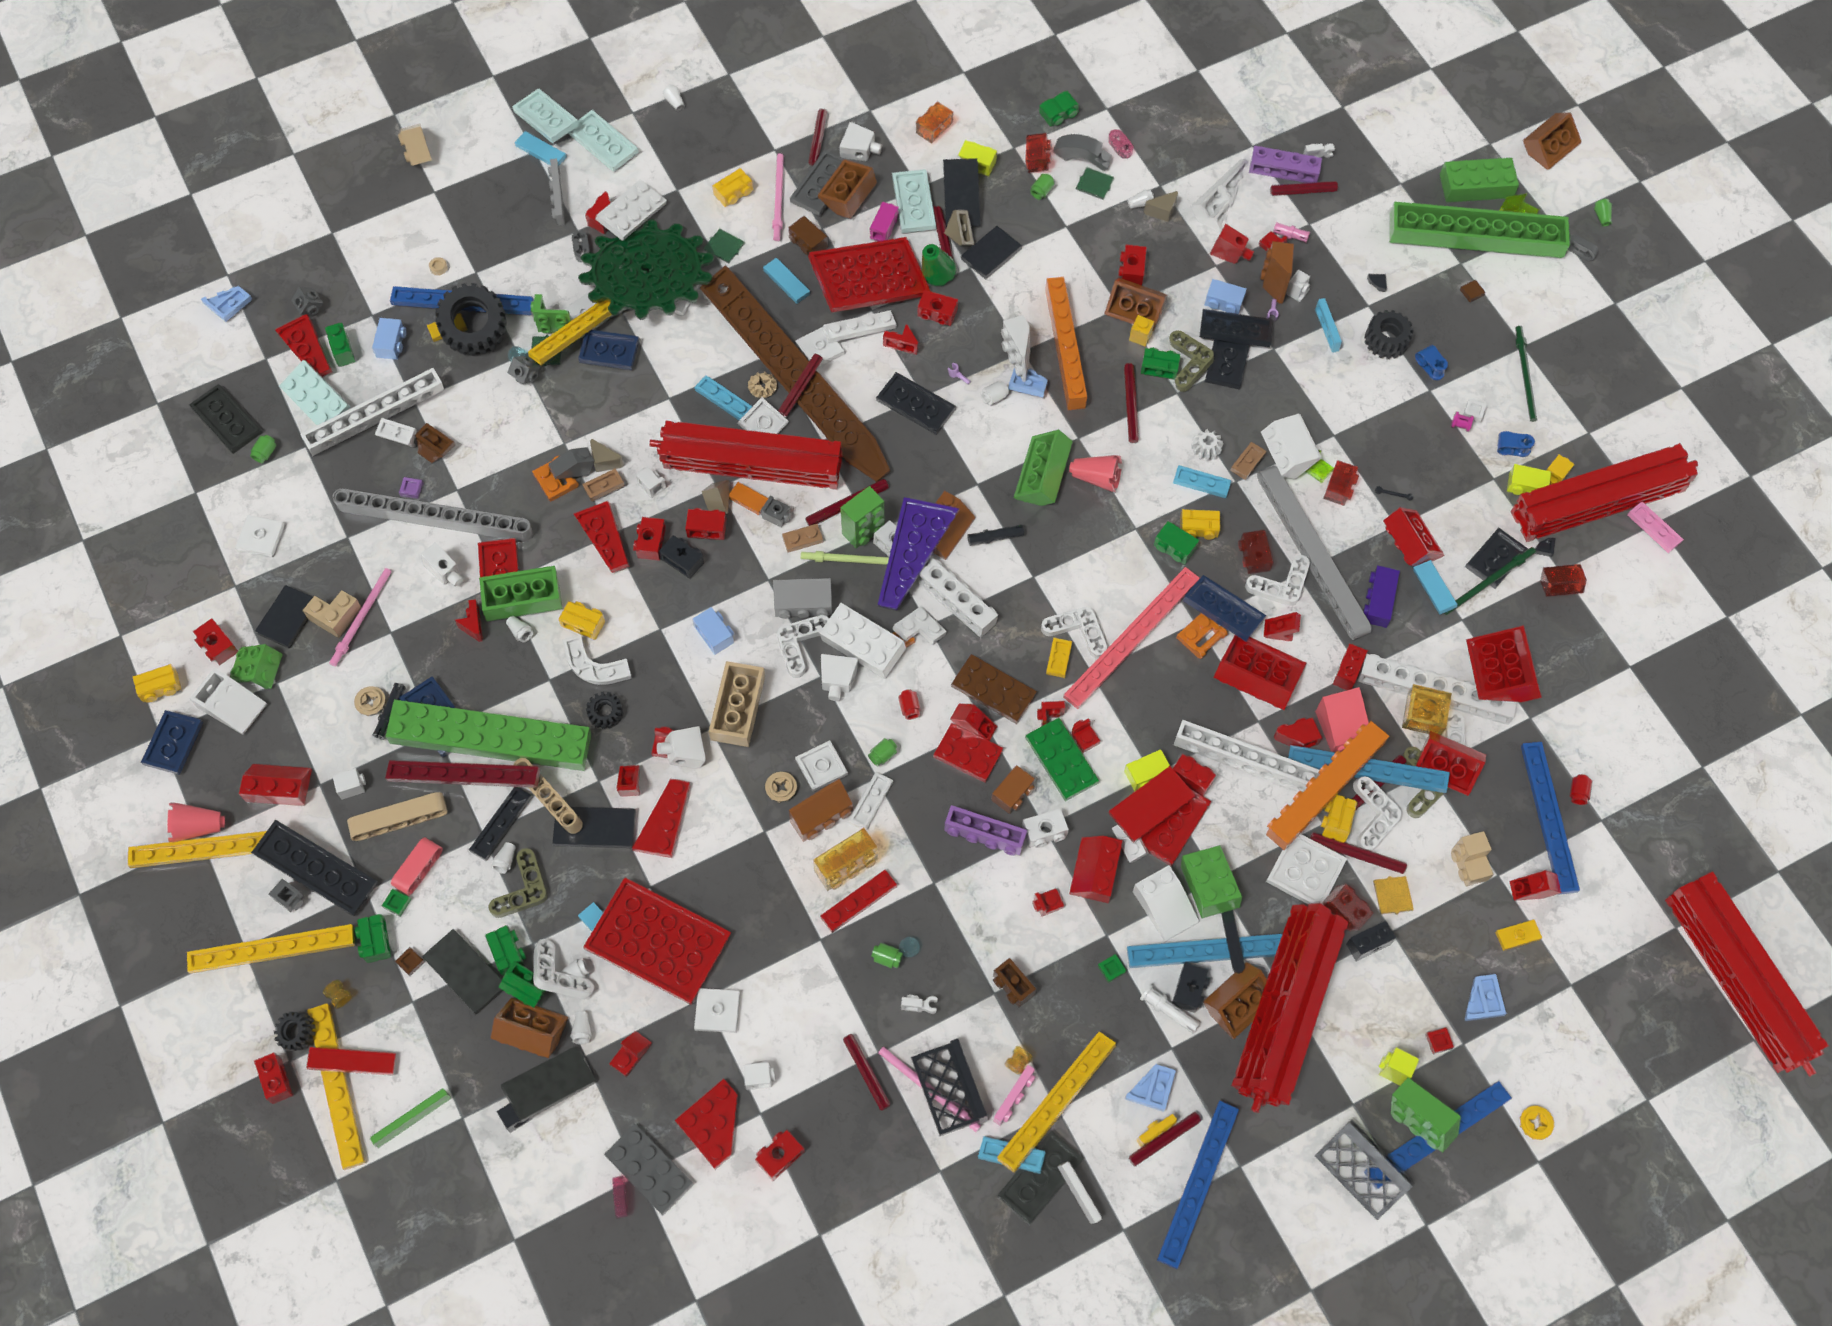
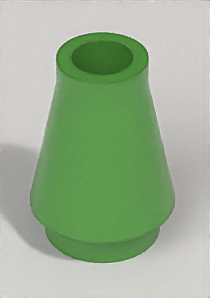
M1608 199L1597 201L1594 210L1601 222V226L1611 225L1612 203Z

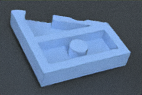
M237 286L228 291L218 292L217 296L209 299L203 297L201 301L226 322L252 301V298L241 287Z
M1014 367L1008 389L1043 397L1048 380L1030 368L1027 371L1026 382H1023L1021 377L1016 375Z
M1496 974L1475 977L1465 1021L1505 1016L1506 1011Z
M1155 1064L1126 1095L1125 1099L1164 1112L1176 1070Z

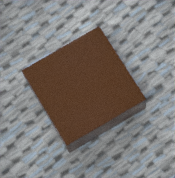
M1476 279L1460 288V291L1469 302L1484 296L1486 293Z
M411 947L395 960L396 964L409 976L425 963Z

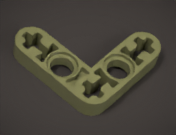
M1176 330L1169 336L1170 345L1191 358L1175 378L1176 389L1185 392L1194 385L1213 363L1214 354L1207 346L1186 333ZM1190 345L1197 347L1194 351L1187 350V347ZM1196 366L1199 368V371L1192 373L1189 371L1190 368Z
M1408 747L1402 756L1407 760L1406 765H1416L1421 752L1418 748ZM1415 754V757H1414V758H1412V759H1409V758H1408L1409 755ZM1422 789L1408 804L1406 809L1408 815L1412 818H1420L1444 793ZM1424 792H1432L1434 794V799H1426L1424 796ZM1421 801L1423 805L1415 812L1413 808Z
M522 849L517 854V862L525 888L491 900L488 907L492 916L502 918L540 905L546 901L547 891L536 856L531 849ZM524 855H528L530 857V867H527L526 862L523 860ZM536 872L537 878L534 881H528L526 878L528 873ZM537 890L541 893L538 899L534 896ZM527 893H528L530 902H528V900H527V898H526V896H525V894H527ZM518 896L522 897L523 903L520 906H514L513 899ZM507 900H508V903H509V905H510V907H511L510 909H508L507 903L505 902V901H507ZM497 904L503 906L500 912L493 910Z

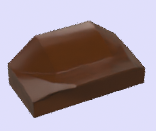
M428 423L415 434L418 442V454L431 463L444 457L456 446L454 441Z

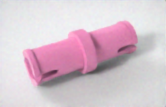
M1276 222L1275 230H1273V233L1286 235L1290 240L1293 238L1307 243L1308 235H1310L1309 231L1300 230L1293 225L1290 227Z

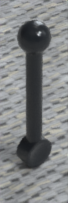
M1377 486L1375 489L1376 494H1390L1406 498L1409 501L1414 498L1411 493L1402 494L1384 490L1381 486Z

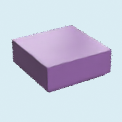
M404 477L399 495L418 499L423 485L422 480Z

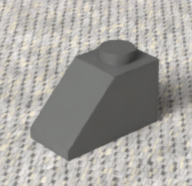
M588 447L568 450L550 462L548 466L555 479L588 476L594 459Z

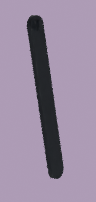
M1230 910L1221 913L1232 970L1240 974L1244 971L1245 965L1234 912Z

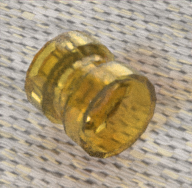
M339 979L332 981L323 990V994L326 998L332 1000L331 1004L336 1009L345 1006L352 998V994L343 988L344 984Z
M1016 1046L1012 1051L1013 1055L1004 1064L1009 1070L1021 1076L1026 1064H1029L1033 1057L1023 1048Z

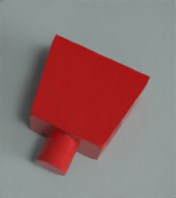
M1225 224L1211 249L1210 255L1235 264L1239 257L1250 261L1254 251L1245 247L1249 240L1248 237Z

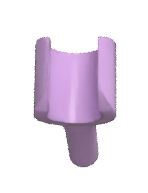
M1273 299L1267 318L1270 315H1274L1276 321L1278 317V311L1276 310L1277 300Z
M952 363L954 370L948 368L950 377H958L967 384L971 382L959 372V367L956 363Z

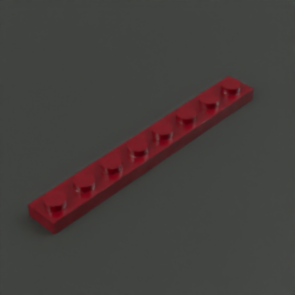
M389 760L385 779L388 782L537 788L541 769L538 766Z

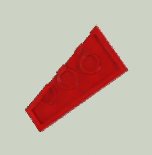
M307 314L275 329L301 362L302 360L308 362L321 377L332 373L319 338Z
M609 501L574 513V516L612 573L630 567Z
M676 779L669 780L632 847L633 851L672 858L690 782Z

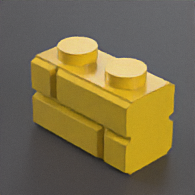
M741 168L712 185L714 196L724 207L735 204L739 198L748 196L753 190L751 178Z
M1182 509L1180 529L1195 538L1204 537L1208 540L1215 537L1218 538L1220 532V511Z
M568 601L559 617V623L561 627L596 640L605 623L602 612L596 608L590 610L585 608V605L581 602L575 601L573 603Z
M172 664L133 676L137 696L142 702H154L158 697L164 695L172 696L176 691L182 689L178 673Z
M1336 795L1324 810L1328 814L1327 816L1324 815L1320 826L1324 828L1323 836L1331 839L1334 838L1343 843L1346 842L1350 834L1357 805L1355 800L1345 799L1343 796Z

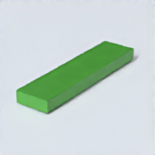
M444 1088L440 1089L371 1136V1142L377 1148H380L452 1098Z

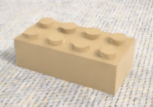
M726 661L709 728L711 741L749 747L765 680L763 667Z

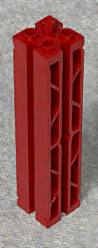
M665 420V425L661 427L660 437L663 440L650 439L649 446L657 447V454L660 455L659 459L664 469L819 488L828 487L838 490L839 473L843 458L841 441L831 442L824 439L684 422L674 423Z
M1681 443L1676 444L1673 447L1657 450L1547 485L1531 492L1522 493L1517 500L1518 504H1515L1510 512L1516 523H1520L1522 527L1520 531L1526 542H1530L1536 538H1543L1633 509L1641 502L1648 504L1673 496L1676 493L1685 492L1690 486V482L1698 475L1696 468L1698 467V462L1696 460L1688 462L1687 451Z
M1712 871L1698 880L1678 888L1674 894L1665 899L1666 903L1672 908L1673 914L1768 1060L1773 1063L1776 1072L1779 1073L1785 1070L1788 1073L1802 1066L1809 1077L1816 1074L1817 1072L1810 1061L1823 1055L1824 1052L1822 1050L1829 1045L1821 1037V1033L1722 884L1717 881L1714 872Z
M1321 903L1309 904L1308 907L1304 904L1292 905L1291 915L1287 919L1236 1070V1077L1231 1085L1239 1090L1238 1093L1240 1095L1254 1099L1251 1111L1259 1113L1261 1106L1266 1104L1275 1107L1290 1104L1291 1093L1294 1092L1345 935L1344 930L1347 929L1349 923L1339 915L1331 914V910Z

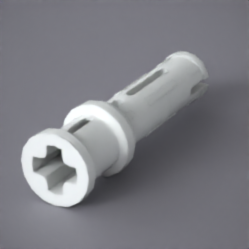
M1150 984L1140 1000H1145L1154 1007L1155 1011H1162L1193 1034L1200 1022L1168 1001L1165 994L1161 995Z

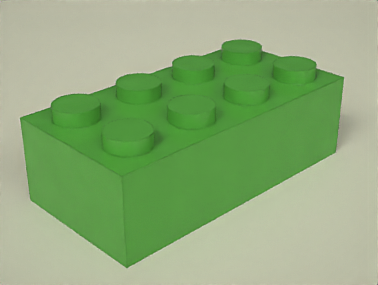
M1512 158L1444 162L1440 172L1446 202L1514 198L1519 187Z

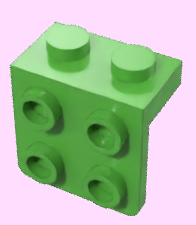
M535 294L534 301H531V312H533L538 332L555 333L571 322L569 311L546 310L542 294Z
M266 644L241 647L236 654L237 658L230 672V678L237 683L252 681L265 689H271L283 654Z

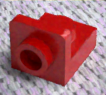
M1270 231L1259 241L1258 245L1267 251V248L1271 249L1272 242L1287 243L1288 237L1285 235L1281 239Z
M1065 701L1041 702L1040 709H1037V719L1041 720V726L1046 724V716L1057 718L1064 715Z
M1089 718L1084 721H1077L1073 725L1071 732L1083 753L1100 744V739L1090 726L1091 721Z
M669 727L655 728L652 756L668 758L667 754L657 753V744L665 742L666 737L674 730Z
M1056 888L1039 894V892L1035 893L1034 900L1032 901L1035 911L1040 912L1041 917L1064 908Z

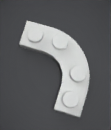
M581 635L562 639L566 658L571 669L584 681L606 685L632 679L627 659L599 664L587 657Z

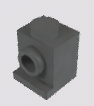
M771 495L761 509L762 519L781 528L785 522L787 523L790 520L792 514L790 506L774 499Z
M283 878L269 893L273 900L289 912H292L293 909L298 910L303 904V894Z

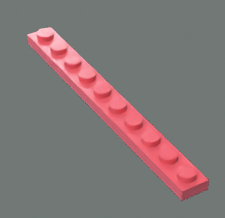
M1185 567L1067 690L1063 698L1079 709L1184 598L1200 578Z

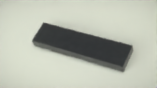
M514 787L469 848V851L487 861L532 799V795L519 787Z

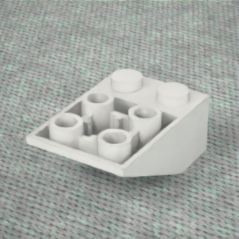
M1021 315L1003 321L1001 333L1004 341L1002 342V348L1004 352L1008 353L1010 363L1014 364L1016 375L1020 376L1023 382H1026L1030 358V326L1025 317Z
M213 668L189 698L198 709L244 735L267 705L262 699L215 668Z

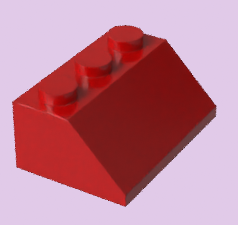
M1400 507L1383 520L1386 525V531L1395 539L1394 543L1403 552L1404 560L1408 565L1417 566L1429 560L1435 561L1445 556L1417 510Z
M1430 731L1415 766L1449 772L1448 787L1469 796L1485 764L1486 754Z
M252 764L243 774L239 795L245 802L305 806L312 769Z
M1107 836L1081 838L1069 892L1070 895L1109 903L1123 840Z

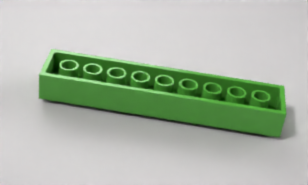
M1394 201L1390 212L1389 242L1564 258L1570 246L1569 217Z
M394 700L386 738L390 744L508 761L526 758L531 764L584 771L591 731L589 727Z

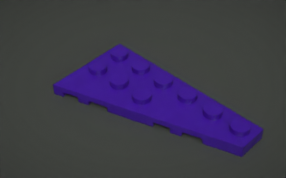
M904 497L878 601L879 607L893 610L898 609L959 512V508Z

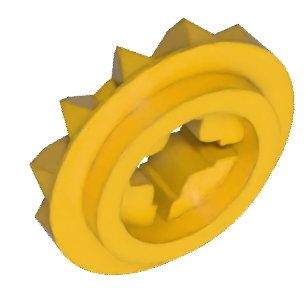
M1530 1106L1520 1116V1127L1523 1129L1524 1135H1528L1532 1140H1543L1552 1134L1554 1120L1545 1108ZM1538 1117V1123L1543 1126H1539L1535 1130L1534 1124L1531 1121Z

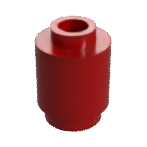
M910 689L902 691L901 695L898 696L902 715L907 720L918 718L921 707L917 692Z
M1579 774L1572 778L1570 798L1574 804L1586 805L1590 800L1593 781L1587 775Z

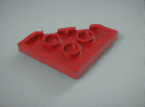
M725 1079L721 1080L675 1119V1122L715 1170L732 1156L738 1095Z

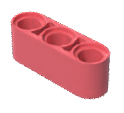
M426 837L422 838L392 878L391 885L406 895H411L438 860L443 848Z

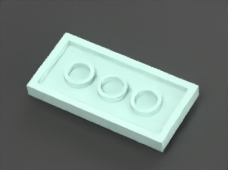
M537 89L512 106L517 115L551 143L556 142L579 126V122L575 117L540 89Z
M593 110L578 120L579 126L568 133L613 172L638 153V148Z
M926 169L892 173L896 203L899 207L901 233L935 230L936 223Z
M302 360L279 385L316 425L350 408L348 403L305 360Z

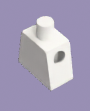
M850 122L839 147L840 157L866 161L871 152L880 154L882 144L875 143L873 131Z
M436 542L421 553L424 567L444 585L450 582L454 587L461 583L463 579L458 575L456 563Z
M821 654L822 689L829 691L828 699L838 701L840 700L841 692H850L858 669V658Z
M700 727L670 732L665 742L657 744V753L667 754L670 765L700 768L706 761Z

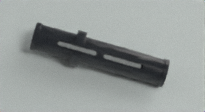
M1020 524L989 531L985 529L983 532L967 534L969 546L982 543L990 544V542L1024 536V528Z
M394 683L383 712L378 716V724L372 734L377 739L378 736H380L379 739L381 740L385 739L394 700H400L399 697L403 695L406 689L402 684L398 687L399 683Z

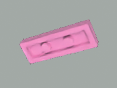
M1643 502L1639 503L1627 514L1668 553L1684 540Z
M1027 1065L994 1116L993 1122L999 1126L1003 1121L1008 1122L1013 1114L1011 1108L1014 1103L1018 1105L1024 1097L1022 1091L1025 1086L1029 1088L1036 1077L1033 1076L1035 1069Z

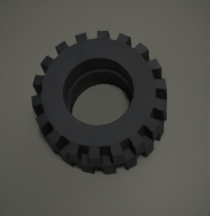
M1384 310L1383 313L1380 311L1377 315H1374L1369 322L1364 337L1368 350H1372L1374 355H1379V358L1386 357V359H1390L1393 357L1395 359L1398 355H1403L1410 344L1414 331L1413 327H1411L1412 323L1408 321L1407 316H1402L1403 313L1401 312L1395 313V310H1391V312ZM1382 332H1390L1395 337H1388Z

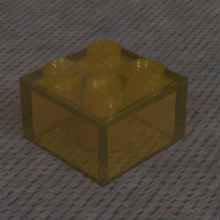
M1413 684L1407 693L1402 728L1429 734L1432 731L1442 735L1447 726L1452 693Z

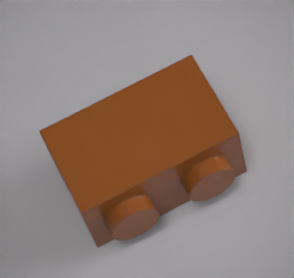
M1016 765L992 793L991 801L1009 814L1013 810L1017 811L1023 804L1022 799L1026 795L1030 796L1034 791L1035 778Z

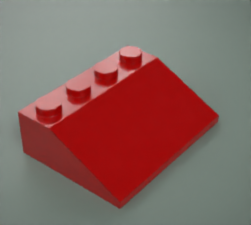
M1524 625L1466 639L1479 700L1525 702L1542 698Z
M1234 635L1213 678L1235 687L1239 691L1248 693L1259 700H1263L1276 708L1285 710L1307 663L1250 637L1246 642Z

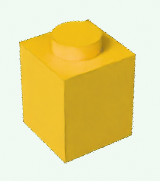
M1138 315L1131 328L1129 341L1146 347L1153 331L1154 321Z
M1558 454L1546 470L1551 472L1550 484L1563 481L1571 471L1574 463Z

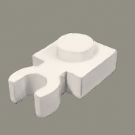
M1310 144L1305 146L1303 154L1316 157H1332V151H1335L1333 144L1325 146L1323 144Z

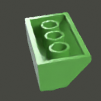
M1059 429L1032 436L1014 498L1016 500L1040 506L1055 503L1073 442Z
M555 565L479 578L482 611L487 621L563 609Z

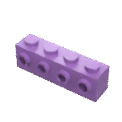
M1254 146L1249 173L1313 183L1318 180L1322 158Z
M952 805L944 831L953 837L961 836L972 843L980 842L985 844L987 848H998L1011 856H1015V854L1020 856L1027 834L1026 829Z

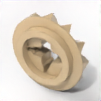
M757 372L748 381L750 393L758 398L771 396L777 388L776 379H774L772 374L769 375L766 372L760 374ZM760 381L765 383V389L760 385Z
M374 686L361 689L354 699L357 711L361 715L367 716L377 715L380 710H383V706L386 703L383 691ZM367 696H369L372 700H374V701H373V706H370L369 704H367V703H368V698H367Z
M776 772L767 779L765 790L771 800L778 801L779 803L781 801L788 802L791 797H794L797 784L794 777L789 773ZM785 783L786 791H778L776 784L781 786Z

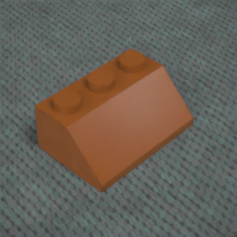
M1571 112L1555 113L1523 139L1528 155L1546 170L1553 167L1582 142Z
M844 159L819 192L818 198L837 215L851 219L877 183L873 168Z
M1272 242L1271 249L1267 248L1260 280H1263V288L1279 304H1283L1292 274L1294 244Z
M1117 278L1104 314L1134 324L1137 316L1140 315L1154 321V331L1163 312L1168 294Z
M944 491L935 504L959 508V512L933 552L947 560L975 520V516L959 498Z
M837 779L789 809L790 823L803 842L807 839L812 840L823 829L828 830L833 827L837 820L849 817L853 811V803L841 780Z
M1247 962L1244 964L1245 969L1242 973L1231 975L1203 1002L1211 1017L1233 1039L1253 1022L1267 981L1262 970Z
M510 998L494 1017L491 1039L537 1054L540 1057L549 1058L557 1048L568 1017L538 1006L533 1008L520 1000Z

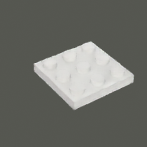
M1299 834L1285 850H1282L1266 882L1308 905L1313 903L1324 905L1347 858Z

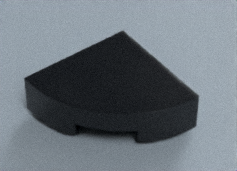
M1368 274L1367 280L1369 284H1372L1380 292H1386V274Z
M1546 538V540L1539 542L1535 547V554L1552 557L1554 555L1555 538Z

